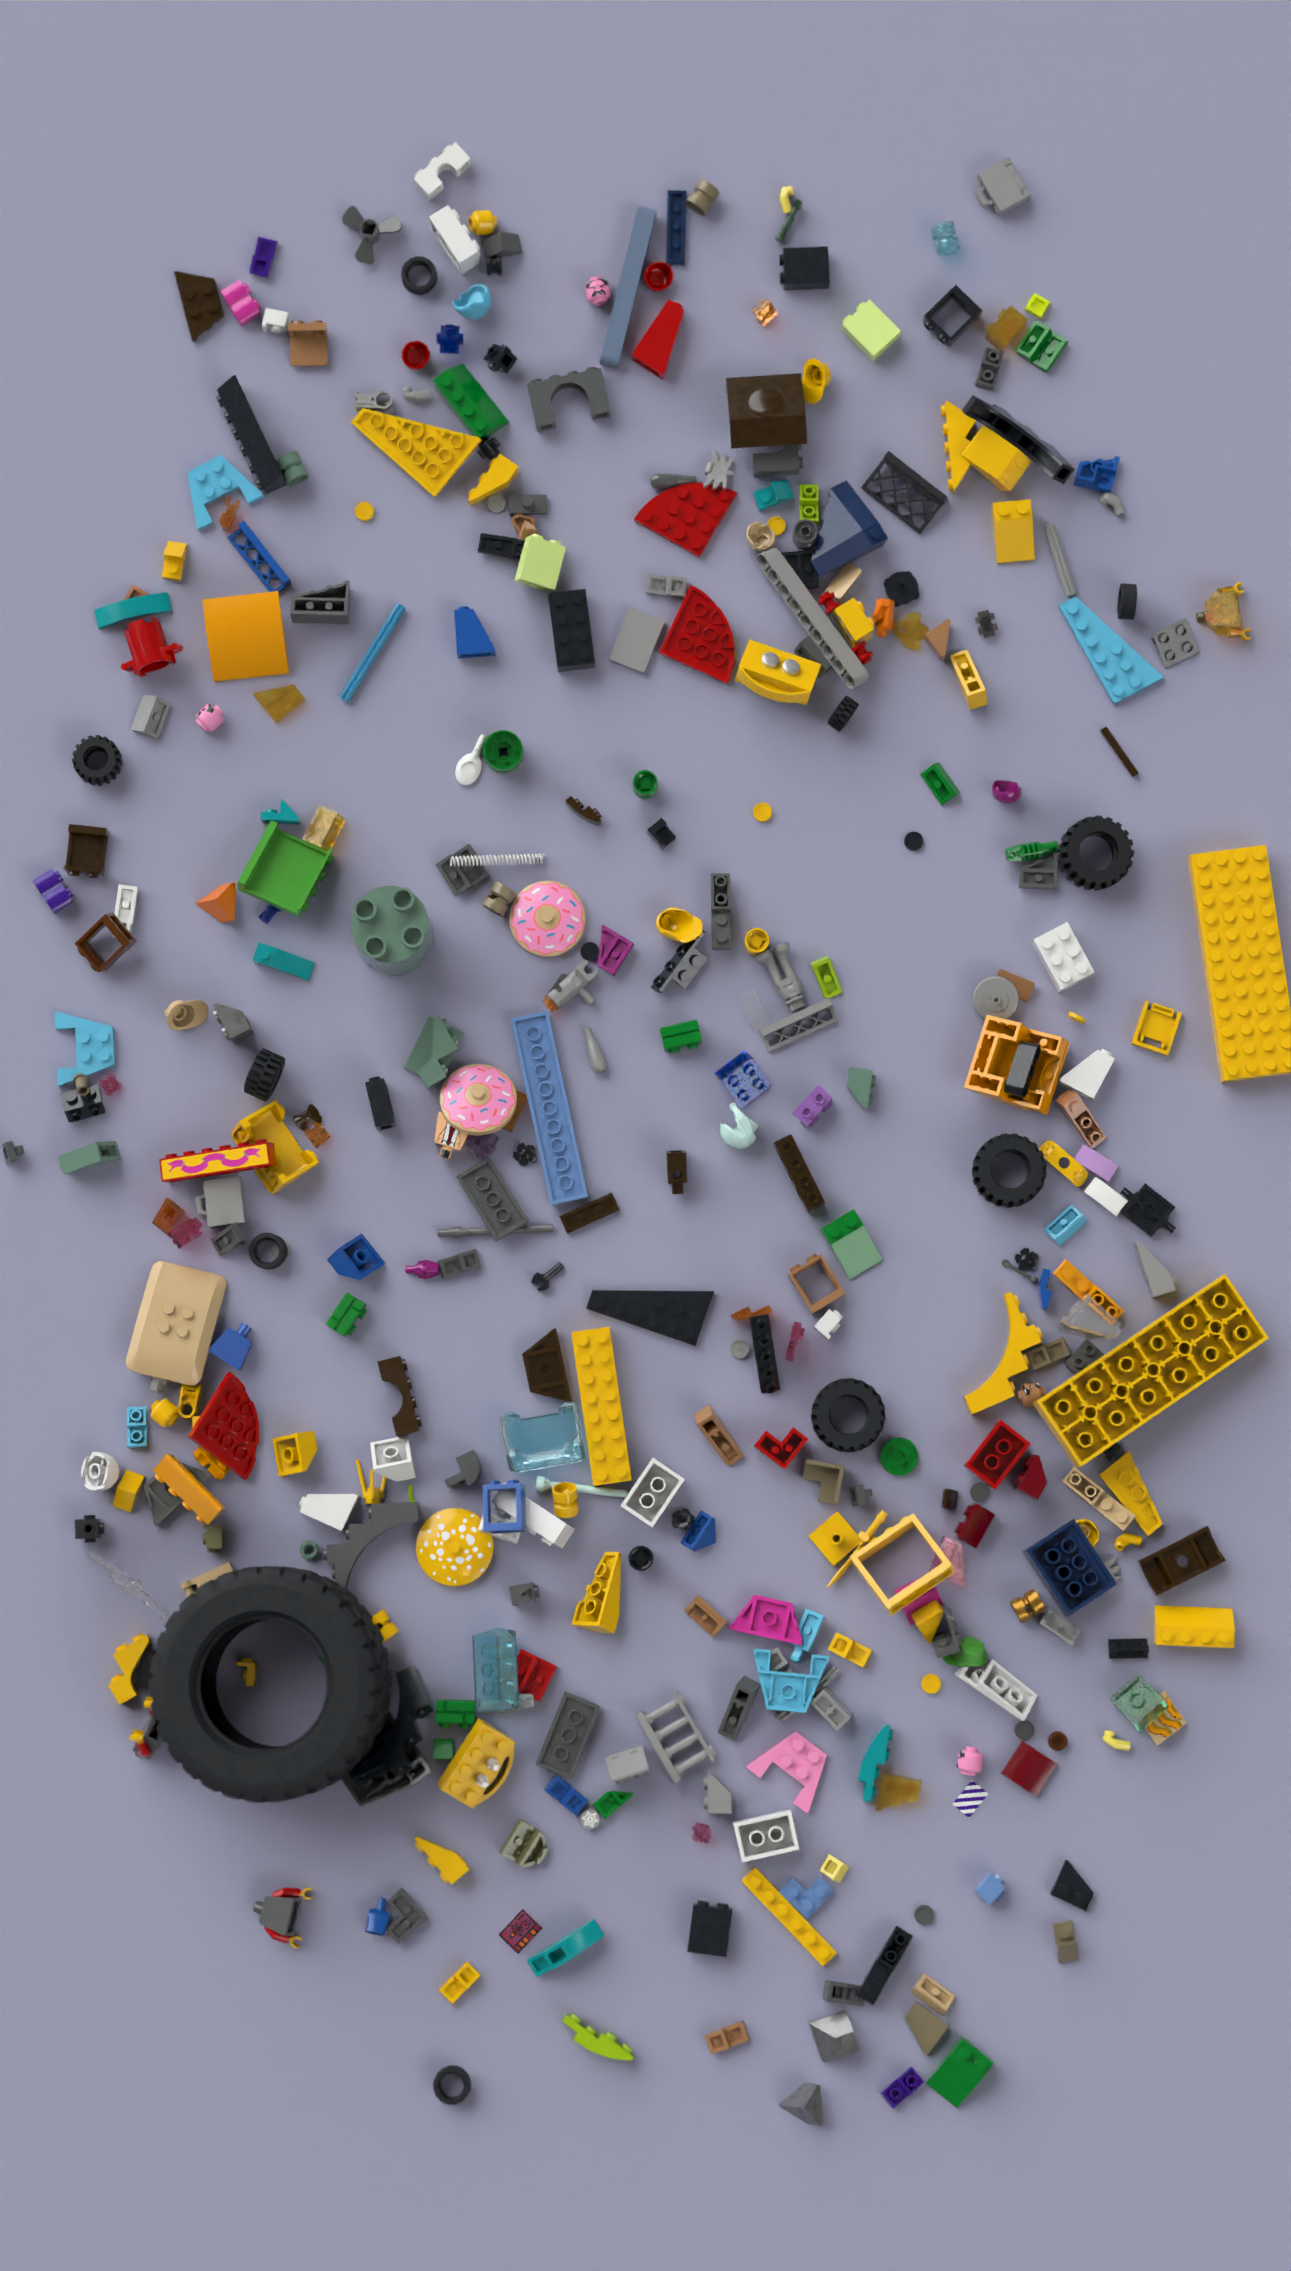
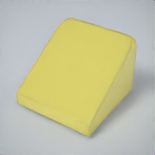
M829 1854L819 1871L840 1883L849 1866Z

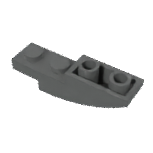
M730 873L711 874L712 950H731Z

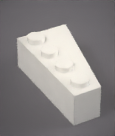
M516 1490L498 1491L491 1501L496 1505L494 1509L503 1515L507 1512L511 1515L510 1520L516 1522ZM525 1496L526 1530L533 1535H536V1533L543 1536L541 1540L550 1546L554 1543L563 1548L575 1529Z

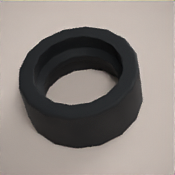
M416 256L406 261L402 267L401 277L403 285L409 292L423 295L429 293L435 287L437 271L431 260ZM414 266H425L429 270L430 279L425 285L415 286L409 281L408 273Z
M1121 583L1118 594L1117 616L1118 619L1133 620L1137 604V585Z
M261 1233L251 1241L249 1256L257 1267L266 1270L280 1267L285 1261L287 1246L280 1236L272 1233ZM265 1240H272L279 1247L278 1257L272 1262H263L257 1254L258 1246Z
M456 2065L442 2068L437 2073L433 2082V2090L436 2097L447 2105H455L462 2102L468 2096L471 2088V2080L468 2073ZM449 2073L459 2075L464 2083L462 2092L455 2097L445 2095L440 2087L442 2078Z

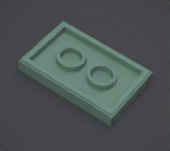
M430 1016L404 1066V1069L419 1075L418 1070L425 1067L433 1055L434 1018ZM453 1027L448 1029L450 1036L455 1035L458 1042H460L464 1033ZM453 1054L439 1063H444L447 1068Z

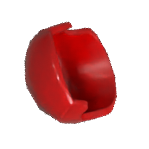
M654 262L644 272V282L653 291H663L673 281V271L665 262Z
M418 340L412 341L403 347L401 358L405 366L418 370L425 367L429 362L430 351L423 342Z

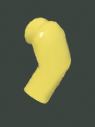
M784 186L781 189L780 203L783 213L792 211L789 196L794 194L792 186Z
M1104 1731L1103 1741L1114 1749L1129 1751L1131 1746L1129 1741L1114 1739L1115 1733L1113 1731Z

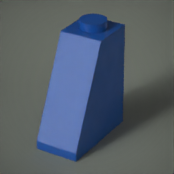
M462 606L458 610H454L458 659L496 656L495 648L474 609Z

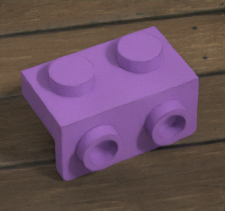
M817 1086L793 1114L801 1121L805 1128L808 1125L812 1127L819 1120L817 1116L820 1112L823 1111L825 1113L832 1106L830 1102L833 1097L822 1087Z

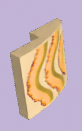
M1165 1690L1134 1712L1156 1746L1187 1724Z

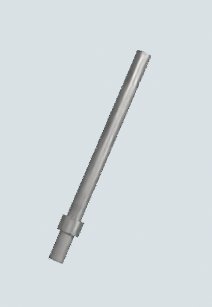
M553 1224L522 1226L510 1234L553 1232ZM453 1227V1229L437 1230L438 1237L461 1238V1236L491 1235L487 1227Z

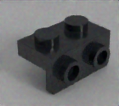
M98 1084L89 1086V1093L85 1096H81L80 1093L78 1094L77 1090L61 1094L64 1112L69 1122L106 1113Z

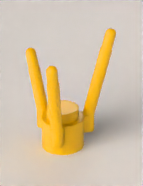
M356 1459L362 1488V1498H365V1503L367 1504L381 1503L380 1498H384L387 1477L383 1476L379 1491V1487H374V1471L370 1470V1487L366 1490L360 1461Z

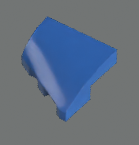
M1114 456V459L1105 461L1101 458L1092 462H1079L1073 486L1102 493H1111L1120 457Z

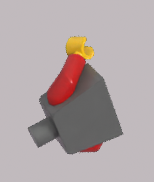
M146 1697L144 1708L151 1709L150 1704L153 1702V1697ZM151 1710L149 1711L150 1718L141 1730L132 1729L133 1735L129 1736L131 1741H135L132 1749L137 1757L150 1759L163 1742L157 1730L158 1721L153 1719Z
M285 1887L274 1891L271 1896H266L264 1903L260 1901L255 1902L253 1911L261 1914L259 1923L264 1926L265 1931L272 1939L286 1944L289 1942L293 1948H299V1945L293 1943L295 1939L302 1940L301 1936L294 1935L302 1899L299 1897L302 1896L307 1900L311 1899L312 1897H305L304 1895L305 1891L312 1890L311 1888L300 1890V1888Z

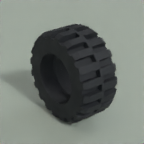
M1096 815L1095 817L1089 816L1078 821L1067 830L1061 838V844L1058 846V851H1060L1058 862L1062 863L1060 868L1062 872L1065 871L1067 873L1066 878L1069 881L1073 880L1075 886H1082L1084 890L1090 891L1095 889V891L1113 886L1127 875L1128 869L1133 863L1131 858L1134 856V850H1131L1133 841L1128 839V831L1121 829L1122 824L1112 822V818H1103ZM1098 836L1109 844L1112 851V860L1106 869L1095 871L1083 863L1080 857V845L1085 838Z
M1015 1133L1001 1134L985 1142L973 1160L974 1186L976 1185L978 1193L983 1195L987 1202H992L995 1206H1003L1005 1208L1019 1207L1032 1200L1042 1189L1047 1175L1046 1161L1043 1159L1042 1151H1039L1037 1148L1038 1145L1035 1142L1029 1141V1138L1018 1136ZM1014 1153L1024 1160L1027 1166V1176L1020 1186L1008 1189L999 1186L994 1181L991 1174L992 1163L1001 1154Z
M848 1378L831 1382L818 1393L812 1405L811 1421L813 1429L821 1442L825 1443L829 1448L847 1453L860 1451L876 1441L884 1428L886 1415L882 1398L871 1385L866 1384L862 1380ZM844 1397H852L859 1400L866 1410L865 1424L859 1431L851 1434L838 1431L830 1420V1411L833 1404Z

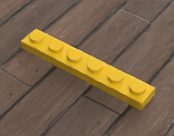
M756 1867L741 1880L822 1966L837 1953Z

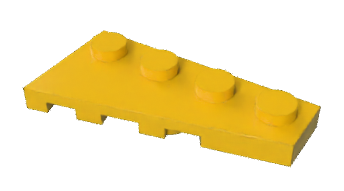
M1130 1451L1126 1452L1099 1474V1477L1119 1502L1136 1516L1135 1522L1147 1536L1163 1524Z

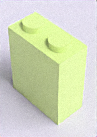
M870 299L866 303L862 302L859 304L856 312L852 316L849 314L842 321V331L872 362L900 337L901 330Z
M533 534L525 538L514 581L550 593L556 588L566 547L562 546L559 541H547L543 539V536Z

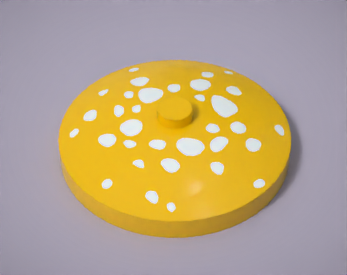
M450 1508L439 1511L427 1519L417 1536L416 1554L420 1566L431 1579L443 1585L461 1586L475 1581L486 1571L492 1560L494 1544L492 1536L478 1530L481 1518L465 1509Z

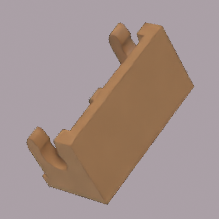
M699 1595L684 1610L712 1637L727 1622Z

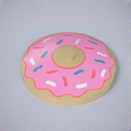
M540 881L527 886L517 895L510 909L509 922L515 940L523 949L536 956L555 957L568 952L578 943L585 929L586 916L582 901L571 888L555 881Z
M472 1064L459 1068L445 1080L440 1091V1108L444 1118L453 1128L469 1135H487L500 1130L511 1120L516 1109L517 1096L513 1082L503 1071L490 1065Z

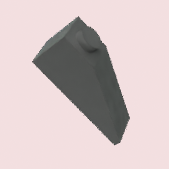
M746 1676L740 1679L736 1684L717 1733L733 1741L736 1740L761 1686L760 1683Z

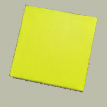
M1034 293L1024 311L1041 320L1050 301Z

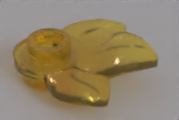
M909 613L904 620L896 622L893 627L895 637L902 639L904 646L911 650H919V640L924 639L925 635L931 631L927 626L919 623L921 613ZM899 628H905L906 632L900 633Z

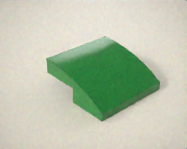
M1035 320L1014 351L1037 368L1048 373L1067 346L1068 341L1052 332L1050 327Z

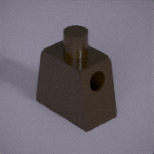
M666 1151L668 1184H672V1194H684L683 1183H687L686 1151ZM679 1170L680 1176L674 1177V1171Z

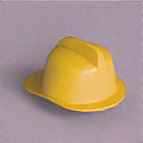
M816 358L807 360L803 369V395L805 402L809 404H815L820 401L824 388L831 381V371L828 364L821 363Z

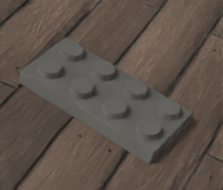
M489 1157L456 1176L495 1242L529 1223V1220Z
M565 1691L535 1765L572 1779L601 1706Z

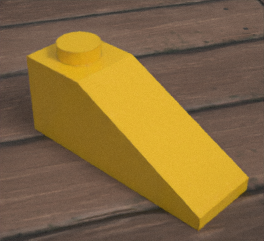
M968 650L949 655L969 710L987 705L985 687Z

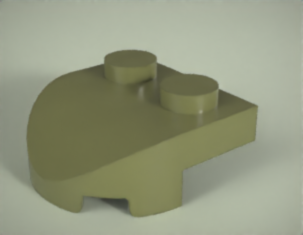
M518 1819L499 1853L521 1867H528L539 1864L546 1856L548 1847L546 1846L545 1836L538 1829Z

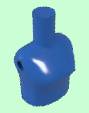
M380 1897L377 1909L369 1910L365 1928L366 1933L385 1936L386 1927L390 1919V1913L384 1910L387 1899Z

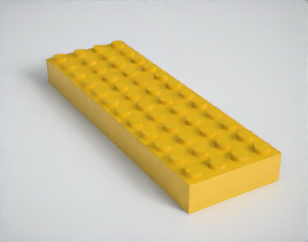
M1266 845L1191 854L1187 860L1220 1082L1225 1083L1291 1074V1007Z
M1224 1274L1035 1401L1033 1405L1074 1466L1078 1468L1259 1346L1269 1337L1231 1281Z

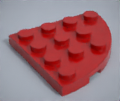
M704 483L678 485L652 498L639 511L634 521L700 558L737 496V492L729 488L723 490V486L713 490L714 484H710L706 488H703Z
M690 585L659 650V654L728 685L734 665V640L730 625L722 610L710 597L700 589Z
M227 1372L187 1437L241 1479L247 1480L256 1461L255 1453L257 1444H259L260 1433L259 1421L254 1403L245 1391V1386L234 1374Z

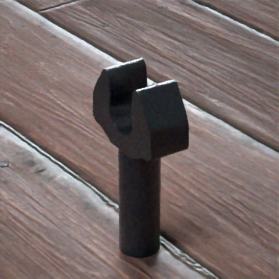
M559 1262L545 1274L537 1272L534 1274L531 1283L533 1284L538 1279H542L544 1283L538 1288V1291H545L550 1287L548 1285L549 1280L565 1267Z

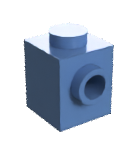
M989 1873L974 1891L990 1905L994 1900L999 1901L1005 1894V1887L1002 1885L1005 1881L997 1874L993 1876Z

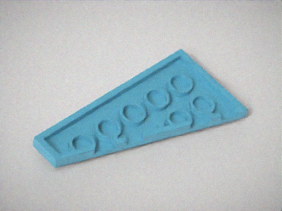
M1077 597L1059 605L1062 615L1113 705L1164 678Z

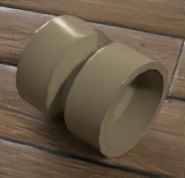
M700 179L694 188L695 192L688 196L685 203L697 214L705 216L711 207L710 203L715 202L720 192L710 182Z
M495 881L490 889L491 895L486 896L482 905L494 914L503 917L508 909L507 904L513 901L516 893L507 886Z

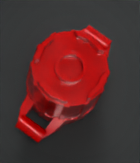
M151 617L152 622H144L143 619L128 624L129 629L124 628V634L133 660L121 664L123 671H133L134 675L138 674L139 677L147 676L146 673L163 669L172 663L173 665L176 664L174 654L182 652L183 646L178 643L167 644L162 626L156 617Z

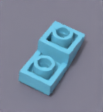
M127 1407V1447L147 1448V1407Z

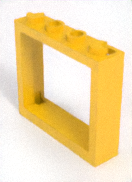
M914 1514L905 1516L901 1519L900 1523L894 1527L887 1528L881 1536L871 1539L866 1546L856 1549L850 1556L853 1566L890 1616L955 1573L951 1562ZM915 1526L942 1564L888 1600L861 1562Z

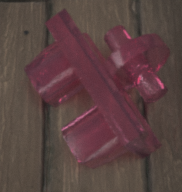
M196 1217L192 1220L190 1218L171 1230L167 1235L173 1239V1243L180 1249L203 1233L200 1230L203 1224Z

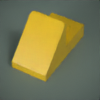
M168 541L163 553L165 560L162 578L182 580L187 550L186 543Z

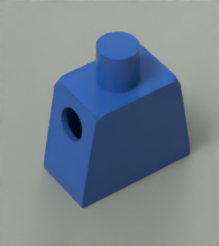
M243 1322L237 1331L228 1328L208 1351L241 1371L253 1345V1342L246 1338L252 1328Z

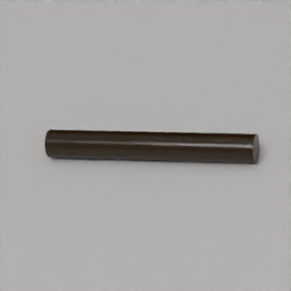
M1107 726L1100 730L1131 776H1136L1139 772Z

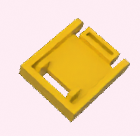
M1145 1000L1131 1044L1168 1056L1182 1012L1178 1011L1176 1018H1172L1174 1009L1152 1003L1150 1010H1148L1149 1001ZM1144 1037L1161 1042L1160 1048L1142 1043Z

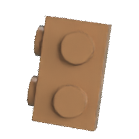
M320 320L312 321V323H304L303 321L288 323L291 366H327L328 329L326 323Z

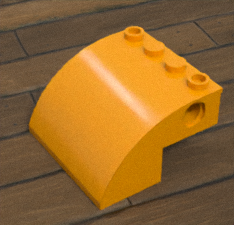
M987 1015L964 1088L1001 1103L1047 1115L1070 1042L1060 1036L1028 1029L1019 1022ZM1021 1040L1041 1046L1040 1056L1027 1095L1024 1098L1005 1093L1006 1080Z

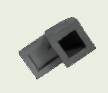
M474 1450L456 1457L461 1473L444 1480L447 1487L452 1486V1489L462 1486V1481L466 1480L468 1486L476 1482L480 1474V1463Z

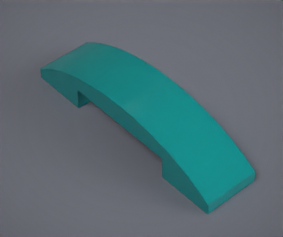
M168 592L122 600L98 608L94 612L98 629L138 617L151 614L155 616L171 612L172 607Z

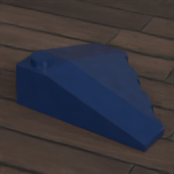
M847 480L830 488L828 496L830 500L828 506H825L822 529L818 531L815 543L817 545L815 555H812L810 561L819 578L882 547L888 539L880 523Z

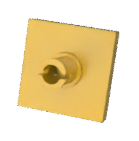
M838 1511L808 1536L833 1566L862 1541Z

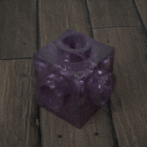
M493 1133L477 1136L469 1135V1141L466 1145L471 1148L469 1151L475 1156L487 1157V1155L489 1156L496 1148L495 1144L500 1138Z

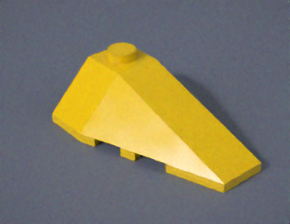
M605 1552L594 1572L595 1578L591 1585L588 1584L585 1589L587 1591L582 1601L579 1600L571 1625L599 1633L614 1634L619 1618L621 1553Z

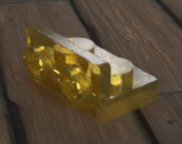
M318 806L302 840L325 851H329L330 847H333L335 844V839L343 827L345 818L337 812Z

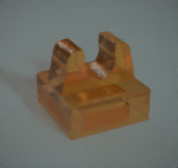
M768 299L760 300V305L756 309L754 307L751 309L758 322L763 326L777 314L774 306Z
M314 1122L315 1127L310 1131L306 1129L305 1133L306 1137L317 1149L331 1136L321 1123Z

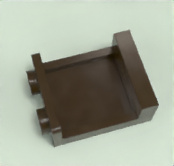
M69 824L68 832L70 834L64 871L68 872L70 876H79V874H87L89 878L104 876L109 830L102 827Z

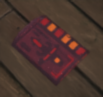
M522 1909L498 1935L519 1954L542 1927Z

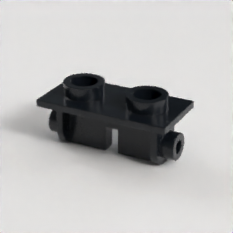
M1147 1638L1108 1639L1109 1659L1148 1658L1149 1644H1147Z

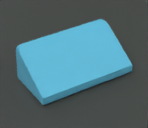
M1071 1204L1043 1230L1058 1246H1061L1087 1220Z

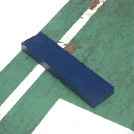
M668 190L666 263L668 265H685L686 191Z

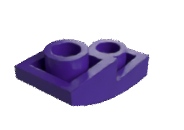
M910 2067L883 2089L880 2094L893 2109L919 2088L924 2081L913 2067Z

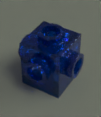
M452 324L441 326L440 333H437L436 337L437 344H440V353L459 354V347L463 345V333H460V326Z

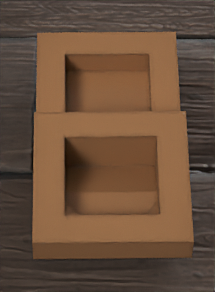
M744 2020L705 2035L711 2054L750 2040Z

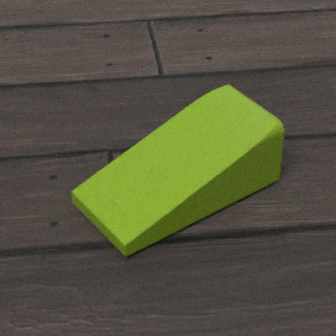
M828 956L810 963L824 999L843 993Z

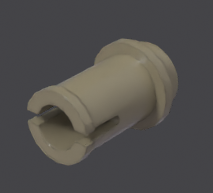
M83 1073L76 1074L73 1078V1083L77 1088V1093L85 1096L89 1093L88 1077Z

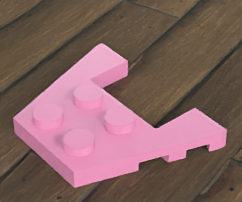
M795 1731L749 1763L746 1768L761 1778L769 1765L774 1762L804 1785V1788L793 1803L808 1813L827 1754Z

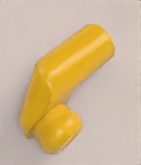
M1123 1533L1115 1539L1114 1547L1117 1551H1122L1129 1544L1140 1546L1142 1537Z

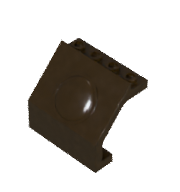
M801 373L726 378L731 449L807 444L806 413Z

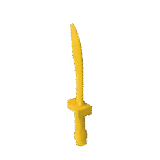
M882 1510L876 1515V1519L867 1531L859 1533L858 1537L862 1541L856 1549L862 1548L866 1542L875 1538L873 1534L881 1523L886 1520L887 1513ZM850 1558L829 1582L828 1588L848 1569L852 1563Z

